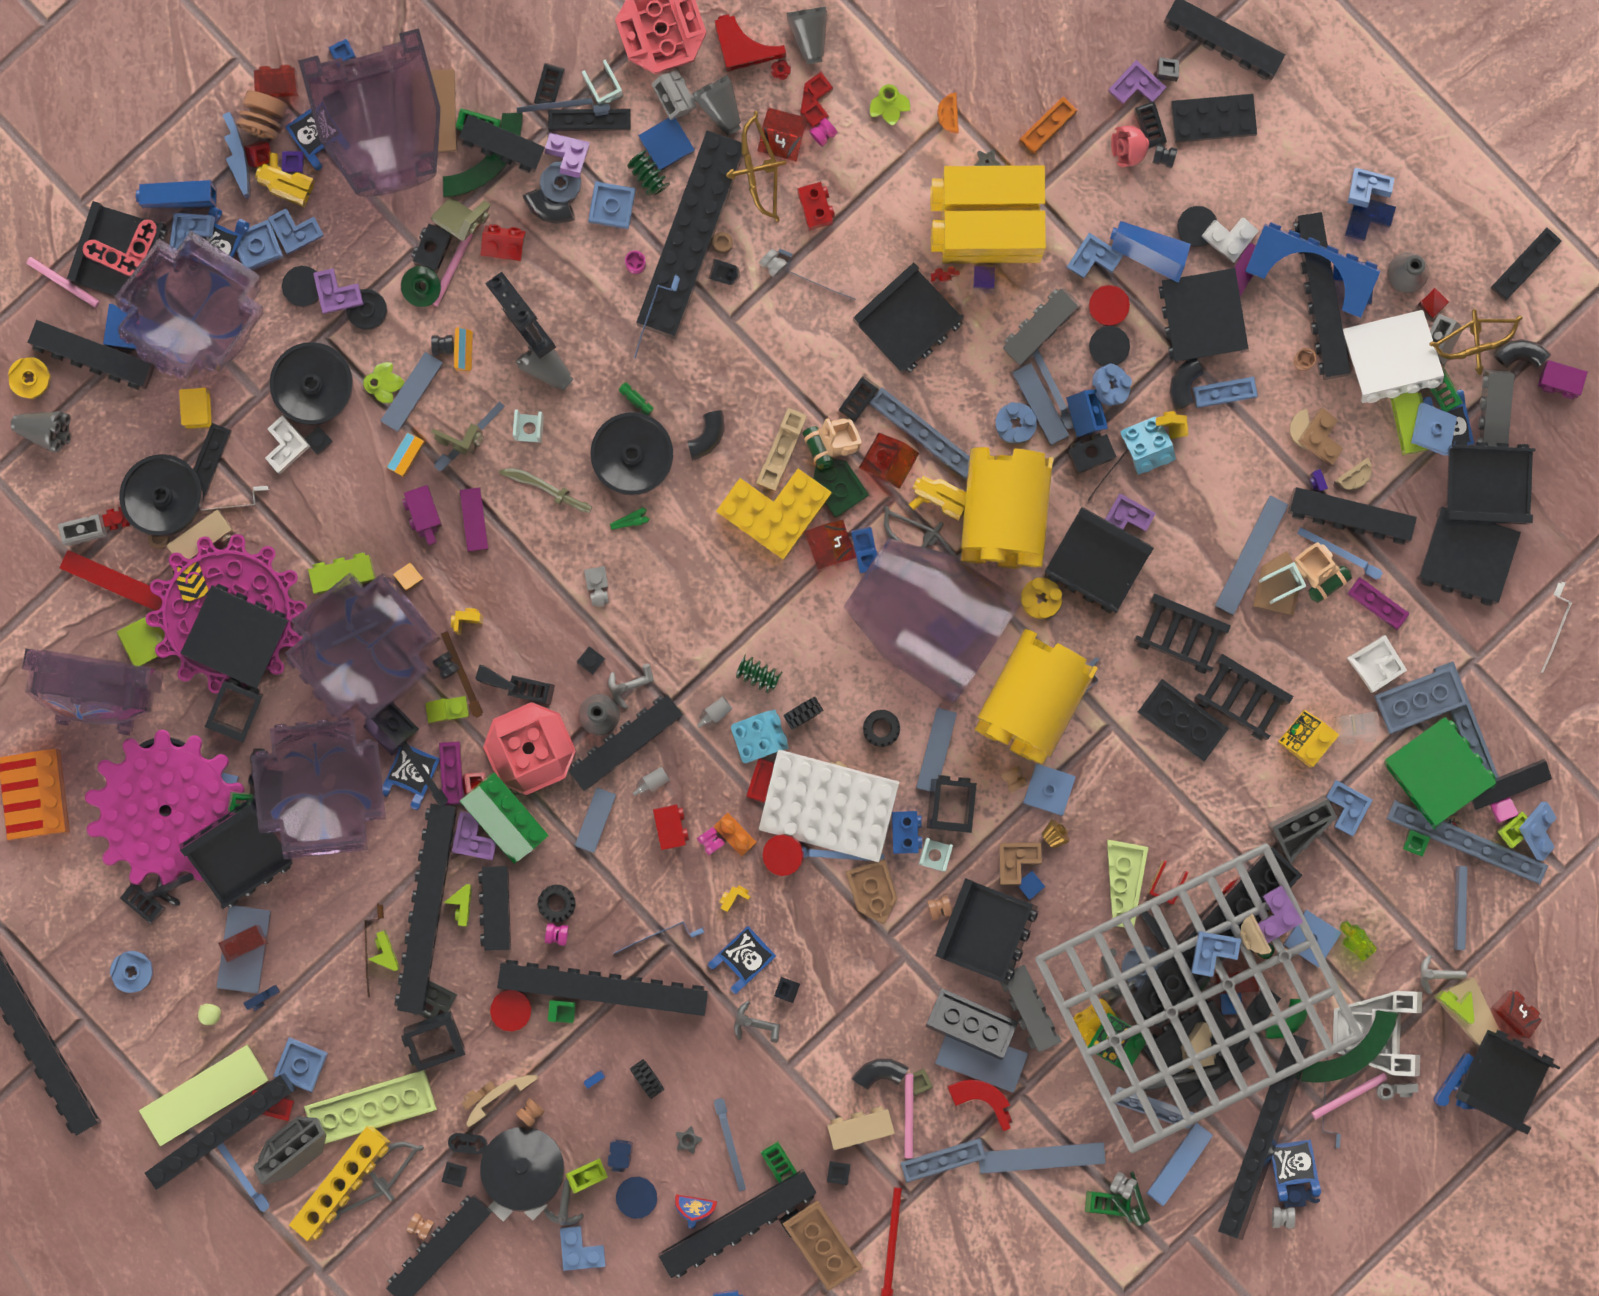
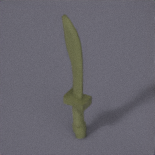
M515 468L499 471L501 475L520 483L534 485L557 497L554 502L559 505L564 502L583 513L589 514L592 510V506L588 505V503L581 502L567 495L570 491L563 487L560 491L526 471Z

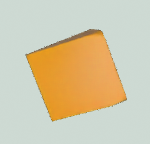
M411 563L393 574L406 591H409L423 580Z

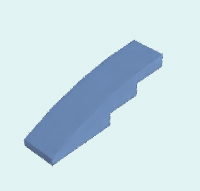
M228 112L222 116L231 134L224 138L233 155L226 158V161L243 195L248 199L250 198V175L241 134L232 114Z
M1195 1123L1172 1157L1166 1162L1146 1194L1164 1206L1198 1159L1213 1134L1198 1123Z

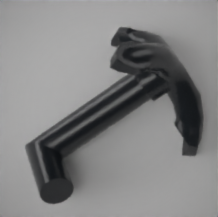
M188 873L175 878L165 885L161 884L159 876L156 889L146 892L145 895L148 900L160 897L174 906H179L180 900L170 896L168 892L182 884L193 881L194 876L192 873Z

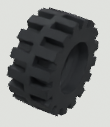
M876 710L866 717L863 724V733L870 744L877 747H886L897 740L900 734V723L892 712ZM878 720H886L890 724V733L885 737H878L873 732V725Z

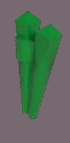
M641 508L610 523L611 530L648 523L650 518L647 516L642 517V515L646 514L647 509Z

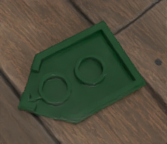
M833 459L834 464L826 470H818L816 465L813 479L833 493L825 504L833 516L837 518L867 498L869 493L847 461Z

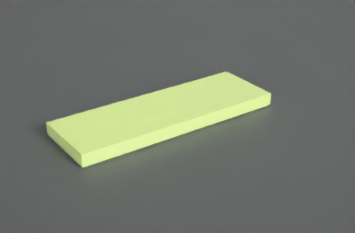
M246 1045L140 1109L139 1112L158 1144L162 1146L263 1085L269 1079L250 1047Z
M425 1070L304 1106L307 1117L319 1119L326 1133L325 1144L362 1133L366 1126H373L376 1129L437 1110Z

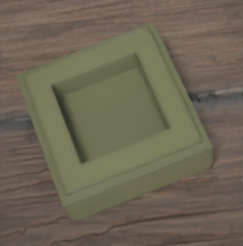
M924 1068L912 1073L914 1096L933 1088Z

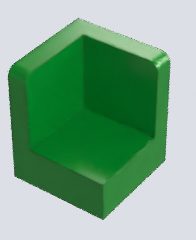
M550 1000L548 1021L573 1023L576 1002Z

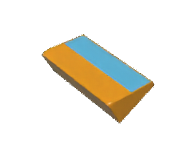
M460 327L455 328L454 368L456 371H471L473 332Z
M407 432L386 468L405 478L425 442Z

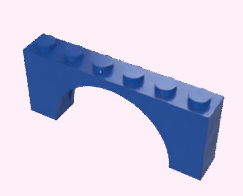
M1276 223L1264 224L1246 267V272L1265 279L1269 270L1279 260L1290 254L1298 252L1319 254L1330 260L1337 267L1343 278L1345 296L1341 307L1342 311L1361 318L1380 274L1377 264L1370 261L1362 263L1358 261L1359 257L1347 253L1346 256L1338 253L1339 249L1330 245L1327 248L1320 246V241L1309 237L1308 240L1300 238L1301 234L1293 230H1289V232L1280 230L1282 226Z

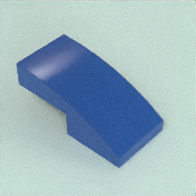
M867 527L851 531L859 572L865 573L879 570L880 565L872 528Z

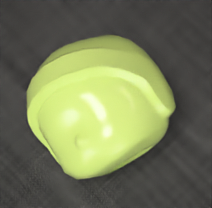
M208 1003L199 1007L198 1019L202 1024L214 1025L219 1021L221 1016L220 1007Z

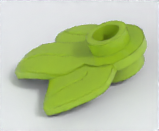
M891 84L884 85L879 91V96L875 97L870 104L871 117L882 115L884 120L892 126L899 120L900 111H910L909 99L905 95L900 94L898 89ZM891 92L893 96L888 99L885 97V94Z
M389 362L377 365L373 373L368 374L363 380L364 389L368 393L374 394L377 400L382 403H392V392L402 388L405 383L400 376L392 374L393 364ZM375 380L377 382V386H372L370 384V381Z

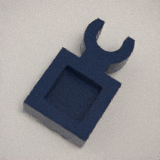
M274 985L245 1001L243 1004L247 1010L253 1008L254 1011H257L265 1006L264 1002L280 993L277 985Z
M1304 1185L1286 1186L1288 1199L1283 1202L1284 1207L1306 1206L1305 1200H1309L1312 1203L1320 1202L1319 1198H1312L1311 1187L1305 1191Z

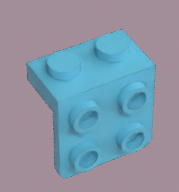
M1156 417L1121 431V437L1132 456L1134 468L1138 475L1176 460L1173 444L1164 427L1156 426Z
M776 710L763 712L731 725V730L743 763H749L777 753L778 750L784 751L789 749L787 737L783 733L780 724L781 720Z

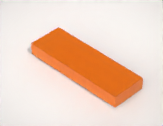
M1063 96L1019 140L1035 154L1078 110Z

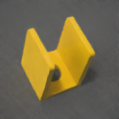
M207 388L180 389L181 424L186 429L210 427L212 424L210 391Z

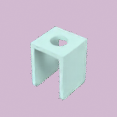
M606 59L603 60V65L616 88L615 91L599 98L585 70L582 71L583 78L598 105L609 104L623 97L622 89Z
M515 410L513 424L514 440L542 443L543 413L526 415L520 414L518 410ZM528 422L533 423L536 427L535 432L532 434L524 432V425Z
M1295 562L1259 580L1261 583L1290 569L1298 585L1297 588L1269 601L1270 604L1306 587Z
M926 838L918 864L945 872L953 845H947ZM932 849H938L941 852V858L938 861H932L929 858V852Z

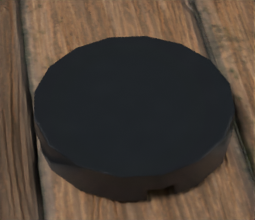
M1204 206L1189 207L1182 212L1178 219V235L1183 242L1190 243L1191 247L1206 246L1209 243L1201 236L1211 223L1217 220V217L1210 209Z
M301 265L293 267L286 273L282 281V291L291 304L298 307H308L319 300L313 274L317 272L316 270Z
M360 289L364 305L347 308L346 315L355 327L362 330H373L385 321L387 304L383 296L377 291Z
M1103 326L1096 330L1090 338L1089 351L1091 357L1101 366L1108 364L1119 365L1123 363L1129 354V338L1118 327Z

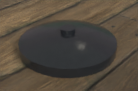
M306 342L289 348L277 359L271 371L270 392L275 405L287 418L303 425H320L333 420L343 412L352 396L353 376L348 363L339 352L322 343Z
M636 412L616 415L602 424L593 438L590 452L591 463L599 480L612 491L631 496L645 494L657 488L668 476L674 456L673 445L666 429L654 418Z
M166 454L152 455L134 464L126 473L119 492L121 510L128 522L138 531L155 537L174 535L187 528L198 515L203 500L202 484L194 469L184 460Z
M516 1127L500 1133L488 1144L481 1159L480 1175L486 1192L494 1202L508 1210L526 1212L538 1209L554 1198L562 1185L565 1167L561 1151L551 1137L534 1128Z

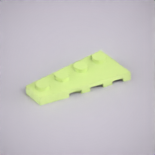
M1107 839L1113 919L1138 906L1148 847ZM1136 917L1130 919L1133 926L1135 925ZM1123 923L1118 925V927L1125 928Z

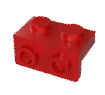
M496 224L485 226L482 232L480 255L521 261L526 231H521L517 227L501 228V226Z

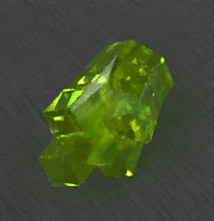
M1348 921L1341 923L1340 929L1346 935L1343 939V945L1352 951L1360 961L1368 959L1375 953L1377 947L1368 938L1364 929H1361L1357 924L1351 925Z

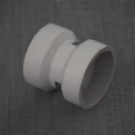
M771 249L759 261V264L762 267H768L769 274L774 278L788 263L784 259L777 258L778 253Z
M1119 1171L1111 1184L1110 1190L1114 1193H1121L1122 1197L1129 1200L1134 1191L1133 1186L1137 1185L1138 1181L1133 1178H1126L1125 1174Z
M1273 1207L1272 1228L1285 1226L1287 1229H1294L1295 1208L1288 1207L1284 1210L1280 1207Z

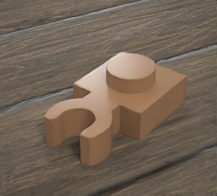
M490 1081L477 1092L471 1090L463 1097L465 1101L461 1104L468 1110L495 1089L496 1086Z

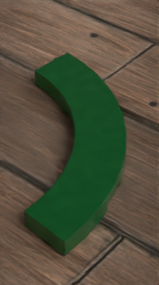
M502 113L501 128L521 136L523 113ZM486 156L467 171L451 176H443V197L449 198L465 195L481 186H485L507 164L501 162L498 156Z
M1377 1010L1368 1034L1358 1046L1343 1056L1328 1061H1319L1304 1068L1301 1081L1311 1083L1336 1081L1365 1068L1382 1052L1391 1038L1396 1026L1398 1013Z

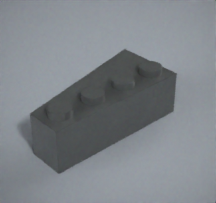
M1065 288L1059 291L1055 289L1047 297L1049 301L1045 305L1041 303L1033 311L1035 315L1030 320L1026 318L1018 326L1021 330L1016 335L1010 334L1004 340L1006 345L1003 349L1019 365H1023L1043 345L1042 343L1047 341L1057 331L1059 326H1062L1070 319L1071 314L1075 310L1078 311L1082 307Z
M1483 369L1482 396L1480 399L1481 417L1478 420L1480 438H1477L1476 442H1487L1488 446H1496V443H1508L1515 374L1508 370Z
M1022 965L1015 968L1013 980L1009 981L1008 985L1002 982L1000 984L1004 992L1009 991L1012 998L1009 999V1003L1013 1011L1017 1010L1021 1017L1017 1020L1022 1030L1026 1029L1030 1036L1026 1038L1030 1048H1035L1037 1052H1041L1062 1041L1055 1032L1054 1024L1046 1013L1044 1003L1037 994V989L1026 966Z

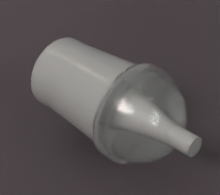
M722 696L709 707L702 710L699 716L700 723L697 724V727L700 728L703 725L708 728L716 726L733 708Z
M660 767L648 775L639 778L640 780L636 783L637 790L633 794L634 796L637 794L651 796L656 790L669 782L670 779L663 768Z

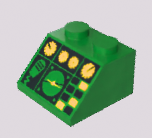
M1107 1013V1017L1116 1034L1132 1027L1112 1014ZM1102 1023L1088 1048L1108 1038ZM1141 1032L1121 1042L1132 1066L1146 1044ZM1113 1046L1096 1054L1125 1071Z

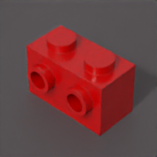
M820 181L797 188L808 230L811 231L832 225V218H835L833 206H828L827 198H830L827 186L823 187Z
M678 804L653 809L661 850L686 846L689 836L687 828L683 829L681 821L685 820L683 808H678Z

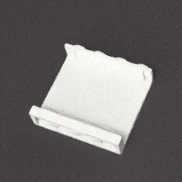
M1423 310L1343 329L1345 344H1347L1362 391V403H1374L1386 397L1395 398L1406 392L1416 393L1420 389L1427 387L1431 389L1436 388L1443 383L1444 373L1437 352L1433 346H1429L1433 339Z

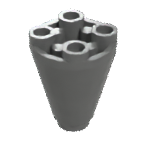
M826 6L786 13L788 24L803 59H806V64L823 62L822 57L824 56L827 26Z
M728 75L692 93L699 106L727 136L741 129L733 85Z
M1403 252L1389 263L1388 279L1396 291L1414 293L1426 284L1429 277V267L1420 255L1413 252Z
M528 346L530 351L522 354L515 361L520 370L557 389L560 388L562 391L574 379L570 376V371L555 349L539 359L531 347Z
M60 411L14 415L12 418L11 429L16 434L51 452L58 453L65 444L68 445L70 443L69 423L71 417L70 414Z
M603 694L592 695L586 698L579 709V721L582 727L588 733L596 736L612 732L620 720V711L616 702ZM597 708L601 710V715L598 717L593 714V711Z

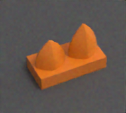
M729 813L724 815L713 826L741 856L757 843Z

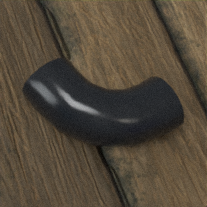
M541 188L522 195L530 211L542 221L559 224L575 220V214L569 201L557 204L552 203L546 199Z
M1524 339L1509 341L1493 352L1495 359L1505 368H1508L1515 361L1525 360L1537 369L1551 356L1538 343Z
M1197 358L1187 360L1180 365L1171 379L1169 393L1175 411L1194 403L1190 393L1191 384L1198 377L1204 375Z
M722 410L704 414L702 434L695 439L687 441L692 461L710 454L720 444L725 431Z
M877 1058L865 1063L855 1072L851 1079L867 1090L880 1079H888L898 1085L909 1067L893 1059Z

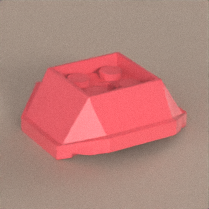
M626 0L615 19L628 60L653 74L694 62L707 34L696 0ZM658 26H665L667 30L665 33L659 34L656 32V28Z
M532 702L493 719L483 746L497 776L509 789L525 795L532 794L565 779L576 754V749L560 713ZM532 743L535 750L532 754L524 753L523 748L525 744Z

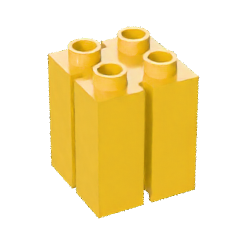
M1045 165L944 166L942 178H932V187H930V210L941 211V220H932L931 252H942V264L1041 263L1046 249L1045 210H1040V204H1045Z

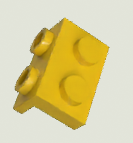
M475 608L455 611V615L451 616L450 627L454 629L456 634L461 635L462 623L483 624L484 616Z
M1099 999L1106 1015L1110 1013L1117 1017L1105 999ZM1092 1004L1073 1017L1087 1047L1101 1025V1021Z

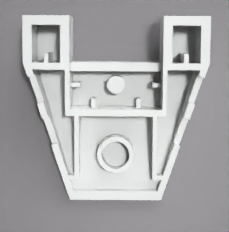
M1395 991L1349 1004L1348 1006L1360 1028L1363 1039L1374 1022L1377 1010L1398 1013L1396 1026L1391 1038L1382 1052L1369 1066L1392 1075L1420 1076V1055L1400 1054L1401 1012L1422 1013V992ZM1340 1007L1334 1009L1333 1045L1353 1035ZM1361 1041L1337 1053L1345 1055L1358 1046Z

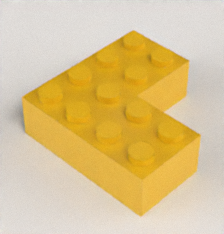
M798 468L774 502L739 478L716 512L778 557L785 560L833 493Z

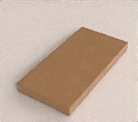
M455 70L413 71L415 152H457Z
M818 1200L783 1223L828 1291L863 1268Z

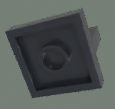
M391 699L371 713L364 720L366 723L363 726L391 755L395 754L406 740L419 730Z

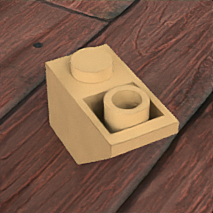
M1198 1022L1188 1036L1196 1054L1211 1047L1210 1038H1212V1032L1205 1022ZM1182 1045V1056L1183 1060H1185L1189 1057ZM1216 1054L1200 1061L1202 1067L1214 1065Z

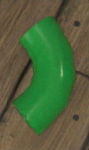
M1290 999L1289 1007L1302 1002L1301 999ZM1306 1009L1285 1019L1292 1034L1297 1032L1307 1020L1308 1013ZM1277 1023L1265 1029V1039L1284 1038Z

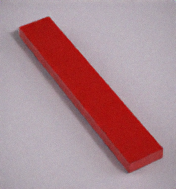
M67 550L59 569L157 611L162 607L161 597L152 593L150 585Z

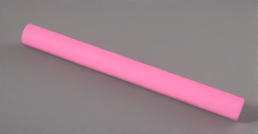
M473 234L464 242L461 240L441 280V292L433 305L438 307Z
M30 257L27 260L26 264L94 308L98 306L100 301L34 258Z
M1385 1073L1374 1077L1311 1112L1313 1118L1316 1120L1388 1080Z
M905 1074V1158H913V1074Z

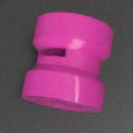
M826 118L820 121L818 128L814 127L809 131L814 140L822 147L827 144L828 138L835 137L838 134L836 128Z
M631 251L626 255L625 264L630 273L640 274L645 270L646 260L640 251Z
M714 827L697 838L698 842L704 845L708 856L725 845V842L718 838Z
M548 923L545 943L552 944L555 942L566 946L569 926H556L553 923Z

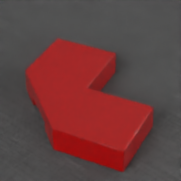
M819 72L804 84L800 113L811 128L817 127L824 118H829V115L818 100L833 90V86L822 72Z

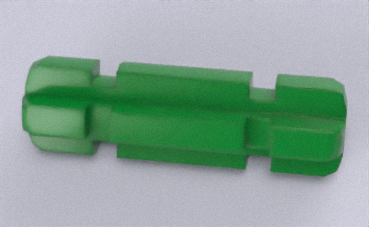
M627 382L623 383L619 388V392L623 396L626 395V399L637 409L640 408L642 414L649 416L653 412L654 407L650 403H646V400L635 389L632 390L631 385Z

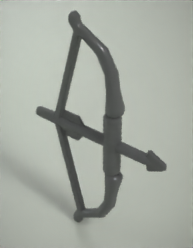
M884 505V528L887 535L899 549H903L912 556V559L905 568L901 567L900 577L909 575V570L916 561L928 567V571L945 579L956 580L968 574L974 575V571L968 570L938 533L944 525L943 522H939L935 529H932L890 511L887 505ZM890 515L927 530L923 537L924 543L918 551L892 532L889 526ZM939 539L962 568L963 572L956 575L945 573L922 555L923 551L928 545H934Z
M405 1141L389 1145V1150L384 1156L399 1147H408L413 1149V1151L389 1184L383 1177L378 1178L372 1171L369 1175L374 1180L373 1187L378 1193L341 1210L339 1208L336 1211L337 1216L335 1220H338L341 1214L383 1194L390 1201H394L395 1198L389 1189L416 1152L422 1151L424 1146H416ZM379 1157L375 1164H378L382 1158ZM345 1182L339 1187L341 1191L345 1188Z

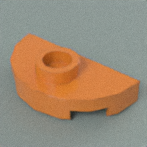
M957 92L950 93L943 98L938 105L937 111L938 121L943 129L955 134L959 133Z

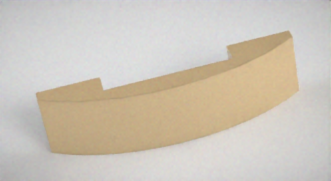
M790 408L787 409L756 484L776 491L807 415Z
M537 1074L514 1078L493 1089L476 1105L468 1118L467 1126H472L487 1115L483 1108L485 1105L515 1084L520 1091L539 1078Z

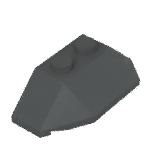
M297 1116L266 1141L259 1155L258 1163L254 1165V1170L262 1185L292 1178L323 1153L326 1133L318 1118Z

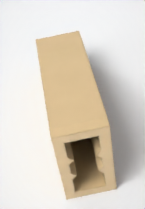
M1470 977L1443 991L1447 993L1449 990L1456 995L1458 1003L1468 991L1472 992L1475 1020L1473 1024L1466 1023L1438 1000L1436 996L1439 993L1433 996L1479 1047L1487 1030L1496 1033L1499 1028L1475 978Z

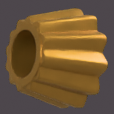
M1053 819L1042 832L1045 841L1053 848L1070 841L1067 829Z

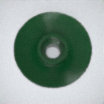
M415 266L403 275L401 291L404 298L410 304L417 307H426L438 299L441 292V282L438 275L432 269L425 266ZM421 282H424L426 284L425 289H422L420 287Z

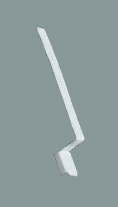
M268 486L253 487V505H255L254 491L270 490Z
M1566 582L1558 583L1554 595L1568 602L1569 605L1541 673L1544 672L1572 604V602L1560 597Z

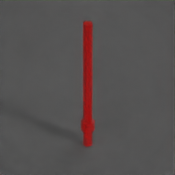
M894 1187L884 1286L881 1288L880 1296H893L894 1291L892 1289L902 1194V1188Z

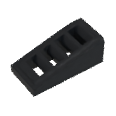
M544 63L534 99L535 104L556 102L565 68ZM548 70L559 73L558 77L547 74ZM545 79L556 81V85L546 83ZM543 86L554 89V92L550 93L542 90ZM540 95L552 97L551 101L540 98Z
M1155 102L1136 107L1134 113L1140 130L1149 141L1148 149L1156 147L1157 144L1167 143ZM1151 110V114L1142 116L1141 113ZM1154 118V122L1144 124V121ZM1157 127V130L1147 133V129ZM1157 134L1160 135V138L1149 140V137Z
M862 376L839 408V411L856 422L880 387L867 377ZM862 384H864V385H866L868 388H870V389L872 390L871 393H869L867 390H865L864 388H862V387H861ZM857 391L864 394L867 397L866 400L860 397L858 394H856ZM855 398L862 403V406H858L851 399ZM849 404L857 410V413H853L846 406Z
M479 665L475 677L476 681L519 693L520 688L488 667Z
M512 675L511 683L518 686L519 681L522 683L519 694L508 691V696L548 705L551 704L555 688L554 684ZM527 683H530L528 693L525 695ZM535 685H538L536 697H533Z
M131 883L120 899L147 922L153 924L166 907L154 898L148 900L145 895L146 891L140 886ZM136 889L138 892L130 901L128 897ZM140 895H143L144 897L142 898V900L138 903V905H135L134 902L139 898ZM146 900L150 901L144 910L140 909ZM154 905L156 908L148 915L147 912Z
M1147 911L1140 914L1161 948L1166 950L1169 945L1156 919Z

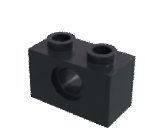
M428 223L427 228L424 227L420 233L419 239H421L419 247L415 246L411 258H414L413 263L417 266L428 267L437 274L453 235L444 229ZM430 243L436 244V249L433 252L426 251V246Z
M1101 433L1089 437V442L1083 444L1082 441L1070 445L1071 449L1067 453L1077 475L1112 461L1117 457L1107 434L1102 436ZM1087 448H1094L1097 455L1093 458L1088 457L1085 452Z

